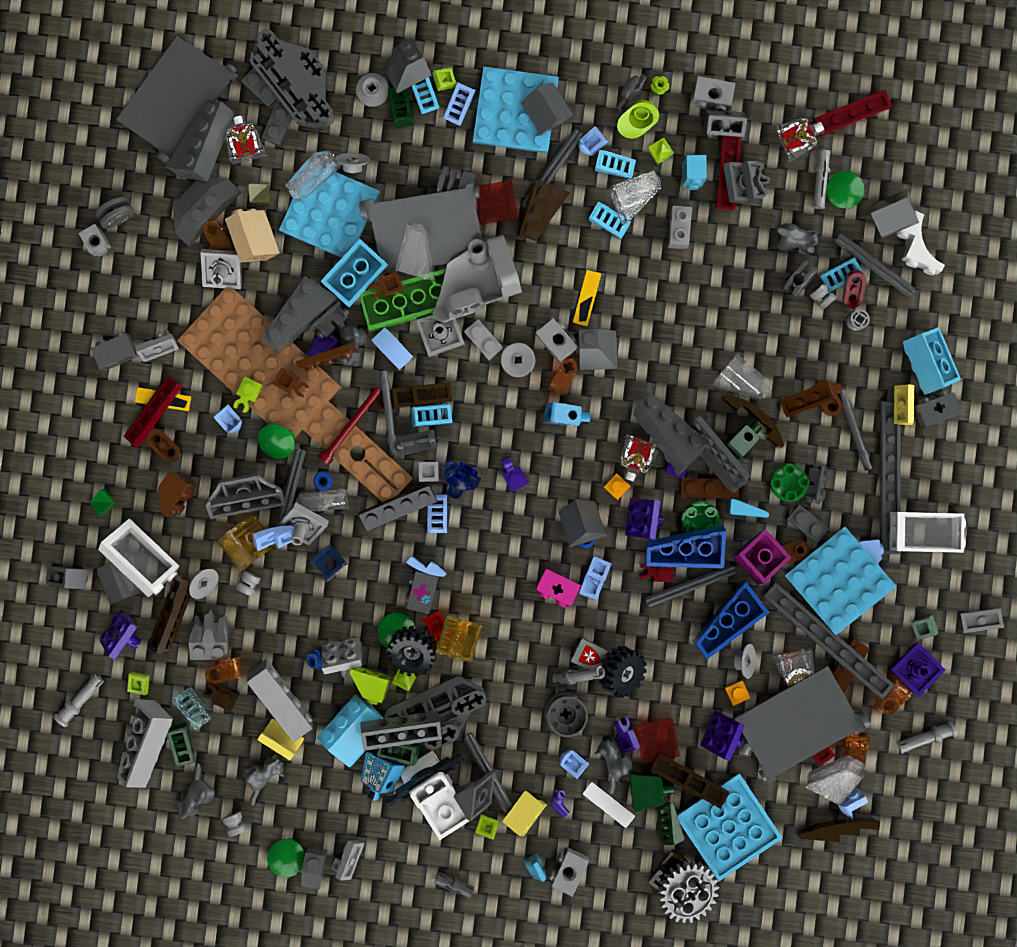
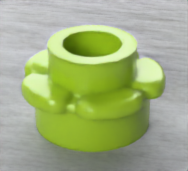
M664 76L654 77L650 85L651 90L658 95L664 94L669 89L667 78Z

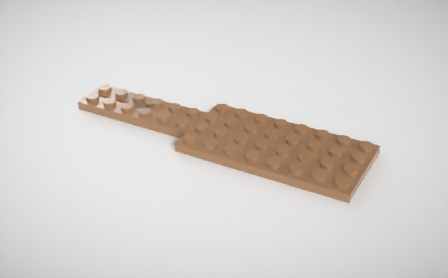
M226 287L177 341L235 394L244 377L262 384L263 387L256 401H249V407L267 423L272 422L282 425L286 429L293 431L295 438L304 430L322 448L328 449L349 422V419L329 402L342 387L318 365L316 366L317 369L306 372L304 369H298L296 361L308 358V356L293 342L279 354L262 344L261 337L271 322L232 287ZM281 367L298 376L297 383L303 382L309 386V389L305 387L299 389L304 398L297 396L295 390H292L289 394L272 384ZM356 425L334 452L335 456L333 458L382 502L398 496L413 479ZM356 446H360L365 450V457L361 461H354L351 458V450Z

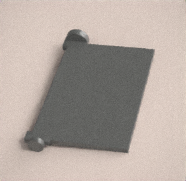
M176 36L116 120L158 148L160 151L156 157L167 165L206 100L216 101L230 80L235 81L238 77V74H236L237 69L229 63L226 66L218 64Z
M474 183L465 184L466 188L375 203L374 199L360 201L361 217L363 221H372L379 257L388 264L382 273L447 264L466 252L471 241L475 239L482 240L475 204L477 202L476 198H480L479 187H474Z
M828 666L821 668L734 717L736 721L745 725L742 733L761 764L760 776L764 782L768 780L769 783L776 781L775 776L853 732L858 731V733H861L871 727L862 710L854 713Z

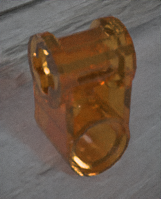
M209 221L204 225L203 232L211 244L212 250L236 251L230 238L217 222ZM212 227H214V228L216 229V230H215V232H216L215 235H213V234L211 233V232H212V229H211Z
M565 359L561 363L550 383L549 390L566 397L577 371V364L574 360ZM571 363L574 370L566 373L563 366L564 364L568 365Z
M240 657L208 668L205 673L206 680L209 683L216 684L245 676L239 663ZM213 669L219 671V679H214L211 676Z
M899 678L892 681L895 686L883 699L877 698L875 706L879 712L887 715L894 714L912 696L913 692L907 690L901 684ZM888 700L890 707L884 710L883 704Z
M853 732L846 737L843 763L846 767L852 770L863 768L870 743L869 735L861 736ZM852 756L857 757V763L855 765L850 764V759Z

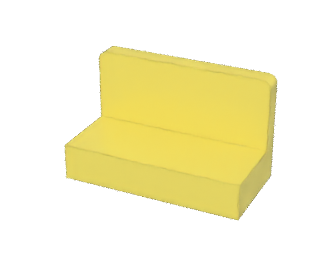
M914 385L894 386V424H914Z
M273 718L259 736L258 741L291 760L304 741V737L302 736L293 742L276 719Z
M524 791L504 818L503 823L519 836H524L547 804L542 800H537L529 792Z

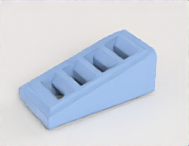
M457 82L443 119L461 126L476 90ZM462 90L468 93L469 96H463L459 94V91ZM456 98L463 99L466 103L462 104L456 101ZM455 104L459 107H462V112L452 108L453 105ZM450 111L460 115L459 119L449 115Z
M435 495L437 500H443V504L428 505V533H447V495ZM432 508H443V512H432ZM432 516H443V519L432 520ZM432 523H443V527H432Z

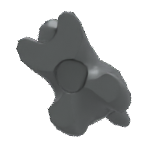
M786 223L777 228V232L781 235V240L778 242V248L781 251L786 252L794 248H798L807 254H812L815 251L814 246L819 242L816 231L800 229L795 224Z
M344 322L339 325L342 346L353 344L356 346L357 352L351 354L352 357L349 359L341 360L338 358V360L345 366L353 364V366L357 367L360 362L358 348L366 343L367 335L363 329L345 326Z
M612 736L608 740L602 741L598 746V750L594 753L595 755L603 756L606 760L610 775V794H613L615 791L616 779L627 775L628 771L632 768V760L628 755L620 754L619 745Z
M277 752L269 755L262 765L252 763L245 769V781L253 790L250 798L252 806L255 804L260 790L272 776L279 775L284 777L283 762L277 758Z
M199 763L195 766L193 782L188 788L186 797L182 800H174L180 814V820L186 817L192 818L198 812L200 804L209 803L214 799V788L209 787L206 782L200 779L201 766Z

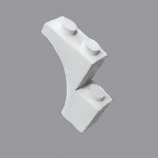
M916 211L919 223L896 232L898 237L910 239L901 260L905 261L906 265L910 267L924 269L923 272L928 275H937L942 272L944 264L937 261L925 247L921 232L924 214Z

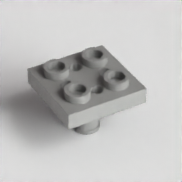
M202 249L200 252L202 286L213 288L232 287L233 289L241 290V263L237 252Z
M430 315L416 320L428 357L465 345L456 319L438 324L436 322L438 320Z
M295 502L278 521L276 527L293 526L295 529L290 539L291 543L301 545L304 542L310 545L328 526L329 521Z
M360 637L322 645V670L324 674L341 671V676L346 678V671L348 677H350V670L352 668L362 666Z

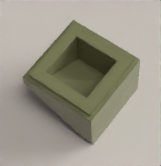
M248 184L249 203L251 205L271 204L269 184Z

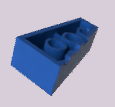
M724 525L645 541L646 566L724 568L726 529Z
M742 580L695 637L693 643L701 654L708 659L766 616L769 611L748 583Z

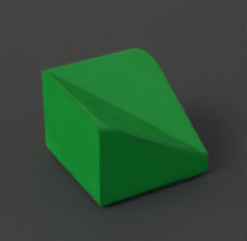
M101 489L90 501L99 516L105 515L117 504L105 489Z

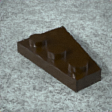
M534 180L516 235L536 241L570 192L542 181Z

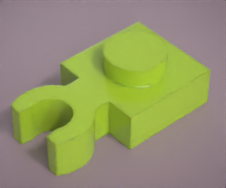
M244 377L236 393L241 398L235 401L233 407L237 409L239 404L243 403L245 406L243 412L247 413L249 401H256L263 385Z

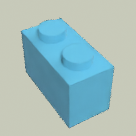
M687 155L682 164V187H687L688 190H697L699 187H702L707 178L706 155Z

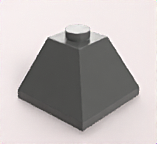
M602 329L579 330V370L617 369L616 331Z

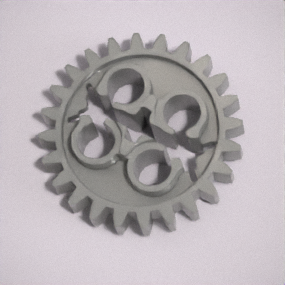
M684 861L683 867L677 863L676 870L670 868L671 874H664L667 879L660 880L663 887H658L660 894L657 897L660 900L658 903L663 912L670 919L673 918L676 922L681 920L682 923H685L686 919H688L692 923L693 917L700 920V914L706 916L705 910H712L709 905L716 904L713 897H718L715 890H718L719 887L716 884L718 880L714 877L715 874L706 865L703 866L701 862L696 864L694 861H691L689 865ZM692 877H694L698 884L701 886V888L703 889L702 892L699 890L696 884L692 880H690ZM674 892L678 895L682 902L686 904L685 906L682 907V905L678 902L676 897L673 895Z

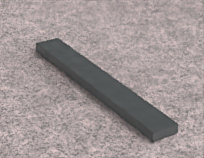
M881 401L880 543L883 544V554H901V551L890 550V512H901V430L899 424H894V401Z
M776 582L762 596L880 699H883L895 686Z

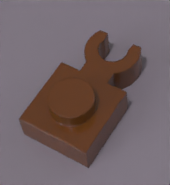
M397 271L379 278L381 284H371L368 286V290L377 289V294L371 296L373 300L380 298L382 293L389 297L404 290Z
M282 367L272 383L289 394L292 390H295L296 395L304 398V395L299 392V389L301 387L309 389L306 383H297L298 376Z

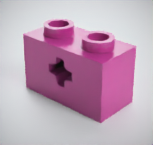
M545 568L536 590L539 591L538 595L546 599L552 597L556 599V604L566 608L567 605L572 606L581 585ZM558 584H561L560 588L562 589V593L557 592V594H555L554 589L552 588L553 585L557 586Z

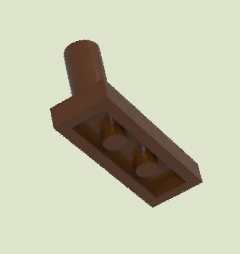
M830 380L781 399L780 403L786 418L837 399V394L842 392V385L838 382L832 384Z

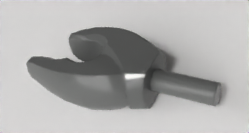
M644 74L640 77L633 76L625 83L621 92L623 98L616 109L620 111L627 100L631 102L640 93L646 80Z

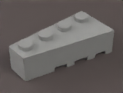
M268 658L248 672V685L293 742L313 728L312 716L309 712L303 710L299 699L296 696L294 697L290 688L282 680Z
M135 699L134 706L137 708L135 715H131L130 723L133 725L131 734L126 736L127 751L122 754L117 778L125 787L146 788L173 719L155 700Z

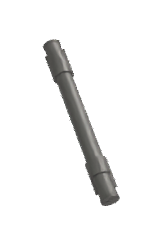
M383 370L379 372L387 427V443L389 444L390 455L398 454L397 438L394 430L390 382L388 381V370Z
M844 389L838 395L858 449L859 458L865 471L873 468L851 408L852 405Z

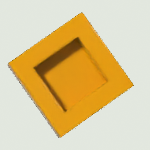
M616 473L603 488L618 500L630 488V485Z
M743 680L724 687L733 706L750 699Z

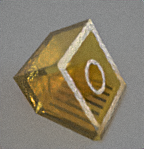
M254 515L229 530L218 541L241 572L276 546V543L257 551L254 546L253 534L265 530V528Z
M447 615L436 653L472 662L482 625Z

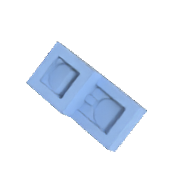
M385 327L371 340L399 370L413 358Z
M279 526L253 534L254 546L257 551L276 543L278 548H281L291 543L290 539L295 528L293 526Z
M413 556L406 562L417 570L430 575L444 577L447 574L446 571L434 562H431L426 567Z
M593 556L578 594L596 601L611 563Z

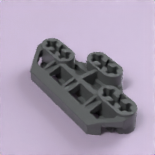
M269 29L261 30L258 37L255 38L253 53L251 51L250 63L297 125L326 129L332 125L335 116L332 108L326 102L325 82L327 74L323 65L310 49L281 41ZM265 39L271 41L273 47L277 50V52L280 55H282V57L279 58L278 56H276L274 50L270 47L268 42L265 41ZM259 50L266 58H270L263 65L260 63L263 61V59L258 54ZM304 57L309 59L311 65L315 68L317 73L321 74L320 76L314 75L312 68L308 65L306 60H303ZM273 70H276L282 79H286L279 86L277 85L279 80L273 74ZM289 91H292L298 100H302L295 107L293 106L295 101L288 93ZM312 98L317 100L320 108H322L324 113L328 115L327 118L322 116L321 111L317 108L315 103L311 101ZM308 112L313 120H317L318 123L306 122L304 120L306 119L304 113Z
M455 676L388 707L384 719L408 715L406 709L410 711L423 705L422 709L410 715L438 711L442 735L447 733L449 727L451 730L455 729L453 736L450 733L444 736L445 741L443 742L441 739L437 740L436 744L433 741L417 743L426 746L428 749L435 750L458 738L470 713L486 703L487 695L482 686L470 682L461 676ZM464 684L470 686L462 691H459L460 696L458 695L457 690L455 688L456 686L458 689L462 687ZM476 693L479 696H483L481 702H478V700L472 701L471 705L473 707L469 708V703L464 705L463 710L456 708L457 702L460 701L461 704L467 702V698H465L469 696V701L475 698ZM442 695H448V697L436 702V707H434L431 697L434 700Z

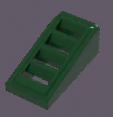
M389 88L388 94L395 128L413 126L414 122L407 89L397 93L395 88ZM404 94L402 97L393 98V96ZM407 109V111L396 113V111Z
M187 722L172 725L168 730L167 736L176 767L195 763ZM180 739H184V740H185V741L177 742V743H176V741H175V740H180ZM187 747V749L177 750V748ZM189 754L188 757L179 758V755Z
M420 744L399 745L396 747L395 754H392L394 746L388 748V753H384L385 748H378L376 757L414 766L418 761ZM405 748L403 756L400 755L401 749ZM409 750H412L411 757H408Z
M664 803V805L658 806L662 845H676L684 841L674 803Z

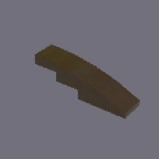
M450 382L390 390L392 409L452 402ZM382 391L373 402L374 411L384 410Z
M659 754L651 769L652 772L722 809L730 791L662 754Z
M876 818L837 819L798 830L797 835L800 839L840 842V835L860 836V828L880 830V822Z

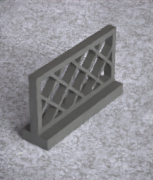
M701 416L697 417L691 427L708 441L700 457L730 493L733 494L748 482L747 480L750 475Z

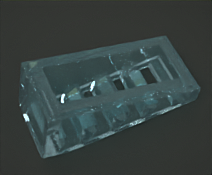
M191 687L172 699L195 730L212 719ZM189 696L190 699L183 703L182 699ZM192 702L195 704L190 709L186 708V706ZM198 708L200 711L192 716L191 712ZM203 714L204 718L196 722L195 719Z

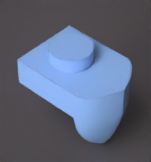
M595 126L579 139L578 145L582 153L592 156L607 144L608 141Z
M228 404L213 416L227 433L238 432L241 428L242 420Z
M567 750L560 756V765L576 779L579 778L589 765L588 762L573 750Z
M856 787L841 795L837 803L840 811L847 818L853 819L852 811L868 803L866 796Z

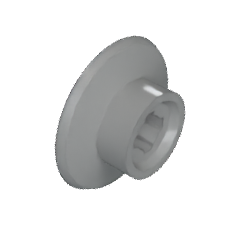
M365 74L356 84L357 98L366 106H379L389 96V84L380 74ZM374 85L376 89L370 92L368 88Z
M343 153L335 157L336 161L343 165V171L348 173L361 172L362 165L367 164L370 160L368 156L359 153Z
M513 343L503 351L501 364L509 375L523 377L534 368L535 355L526 344ZM521 357L522 363L515 364L514 358Z
M213 569L194 572L189 580L190 595L195 599L208 596L218 583V573Z
M752 644L746 645L743 651H737L734 659L735 668L741 670L742 675L747 679L753 675L756 665V653Z

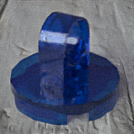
M450 461L445 465L442 472L443 478L448 482L447 494L453 499L460 498L465 491L476 489L481 480V476L478 477L477 475L478 471L464 462H460V465L454 464V461ZM452 486L460 489V493H455Z

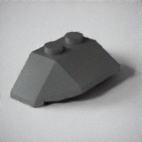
M209 178L208 182L196 180L173 204L175 234L190 247L242 192L227 178Z
M257 473L219 480L205 506L210 519L285 506L286 500L280 487Z

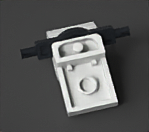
M430 750L419 757L414 766L406 765L401 774L404 784L395 790L396 794L386 799L387 804L391 806L399 800L404 802L411 797L417 808H420L439 840L469 822V820H467L453 797L457 792L452 785V780L448 773L455 769L454 765L464 760L462 754L459 752V754L451 759L446 757L439 761L434 751Z

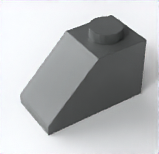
M47 566L46 585L60 588L86 589L88 581L87 569Z
M310 847L307 849L302 868V887L320 890L327 856L326 850Z

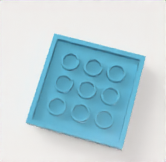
M483 66L473 143L548 154L551 130L540 136L522 107L521 102L537 87L554 83L557 88L559 77Z
M309 161L279 231L342 258L360 239L368 221H363L361 217L360 201L374 199L375 203L380 191Z
M843 527L785 575L835 635L897 587L846 527Z
M739 772L719 785L730 791L722 809L700 798L677 814L679 823L718 881H721L783 839Z

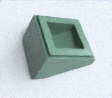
M933 615L911 621L917 640L938 634Z

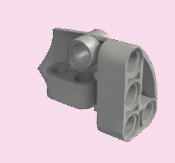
M503 234L487 239L485 242L479 239L471 241L466 252L447 263L443 285L432 318L444 323L477 312L485 304L522 293L518 274Z

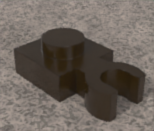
M208 683L207 687L212 689V693L204 692L202 694L203 697L215 698L214 705L231 712L240 693L223 685L218 690L215 684Z

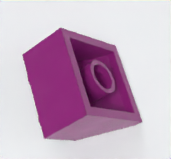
M766 529L746 542L732 555L756 584H765L791 559V556Z

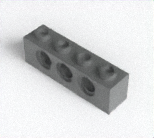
M438 711L360 722L363 751L442 739Z

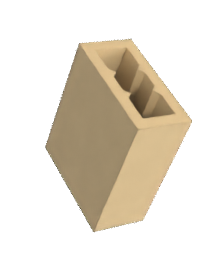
M238 209L231 212L232 215L225 219L240 263L267 261L279 254L265 210L256 211V209L243 211Z

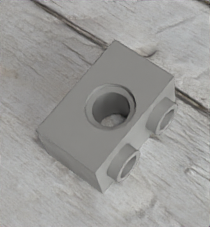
M698 76L691 104H695L696 107L702 109L711 107L714 110L729 111L732 106L736 83ZM714 92L718 98L712 99L708 93Z
M672 206L670 210L667 248H688L692 207Z
M553 318L536 332V336L561 364L578 349L576 345L578 341L573 335H567L564 331L566 327L560 320L556 321ZM560 335L564 342L557 345L553 342V337Z
M567 847L565 852H561L558 858L560 864L557 870L553 869L549 879L552 880L551 887L573 897L589 863L588 856ZM571 867L573 872L570 875H566L563 873L564 868Z

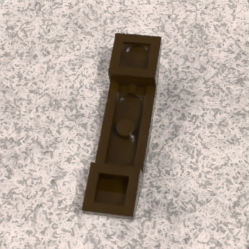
M726 394L721 398L734 411L739 410L740 407L744 408L769 431L764 437L778 449L784 446L778 428L760 408L737 396Z

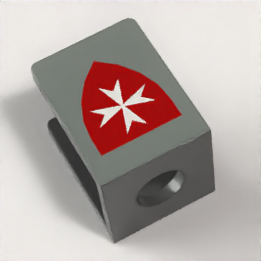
M580 637L570 660L583 668L602 666V659H606L607 652H611Z

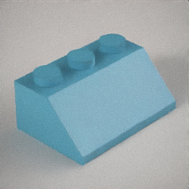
M359 239L321 280V283L350 308L388 264Z
M939 327L903 341L904 351L910 359L911 368L916 373L919 387L924 395L961 380Z
M356 694L316 737L330 753L348 767H351L365 752L363 751L360 722L384 719L370 703L366 702L365 698Z

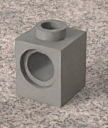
M96 224L79 233L89 253L93 256H102L108 252L107 249L111 248L102 229ZM99 238V244L93 246V240Z
M418 462L419 482H439V462Z

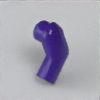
M557 789L552 794L551 806L562 818H565L569 814L568 809L563 805L566 794L562 789Z

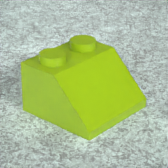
M363 667L352 668L350 675L362 697L367 699L366 702L378 705V702L382 703L385 699L391 676Z

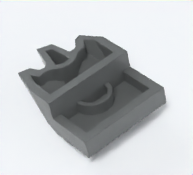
M758 161L723 164L729 202L759 200L768 194L763 185L769 183L770 177L761 173V170L764 169V164Z
M209 609L205 611L204 620H201L199 616H194L190 623L188 642L190 660H229L228 639L230 632L225 614L220 615L219 619H215L212 610Z

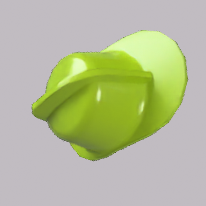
M638 100L634 102L618 119L617 128L619 133L625 138L630 139L640 137L658 122L659 111L651 100Z

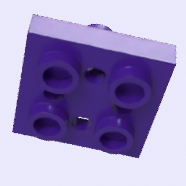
M630 497L625 535L655 540L657 527H661L664 522H658V520H664L663 515H659L661 501Z
M122 609L113 617L111 625L100 637L101 645L108 657L116 659L125 645L135 650L138 648L135 644L140 645L141 643L140 638L132 635L137 626L129 614Z
M918 642L890 668L917 697H920L945 671Z
M715 710L700 746L730 761L735 748L742 744L743 738L741 733L745 725Z

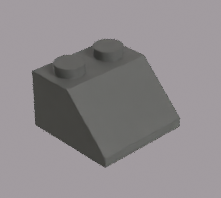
M412 39L403 41L400 45L394 47L384 71L397 93L431 76L423 55Z

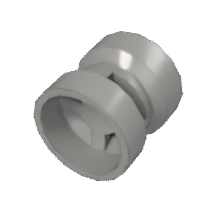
M825 283L810 295L813 300L819 303L818 306L822 310L837 298L834 293L828 291Z
M864 310L854 311L846 319L848 328L853 331L865 328L870 321L869 314Z
M243 571L242 579L237 583L235 589L253 596L254 588L259 584L261 578L248 571Z
M241 811L222 818L223 823L228 827L227 834L229 837L236 836L247 830L246 825L241 820Z

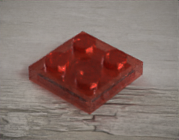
M512 180L478 186L480 198L476 199L481 225L518 219Z
M672 717L634 725L637 741L640 745L639 751L642 764L656 761L659 754L669 759L680 757Z

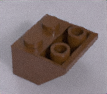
M168 471L158 487L163 515L166 517L179 516L185 508L184 503L186 500H190L194 495L196 484L177 472Z

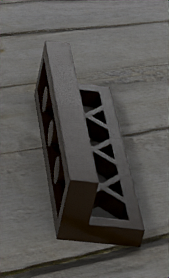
M175 575L147 646L155 653L162 655L163 652L170 653L191 597L189 578Z

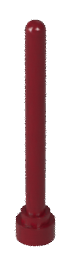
M375 387L329 448H325L324 451L321 450L317 455L327 465L332 463L335 456L334 452L381 393L379 387Z

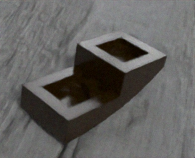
M671 849L648 883L658 890V887H663L660 880L667 879L664 874L670 875V868L676 870L677 863L683 867L684 861L688 862V860Z

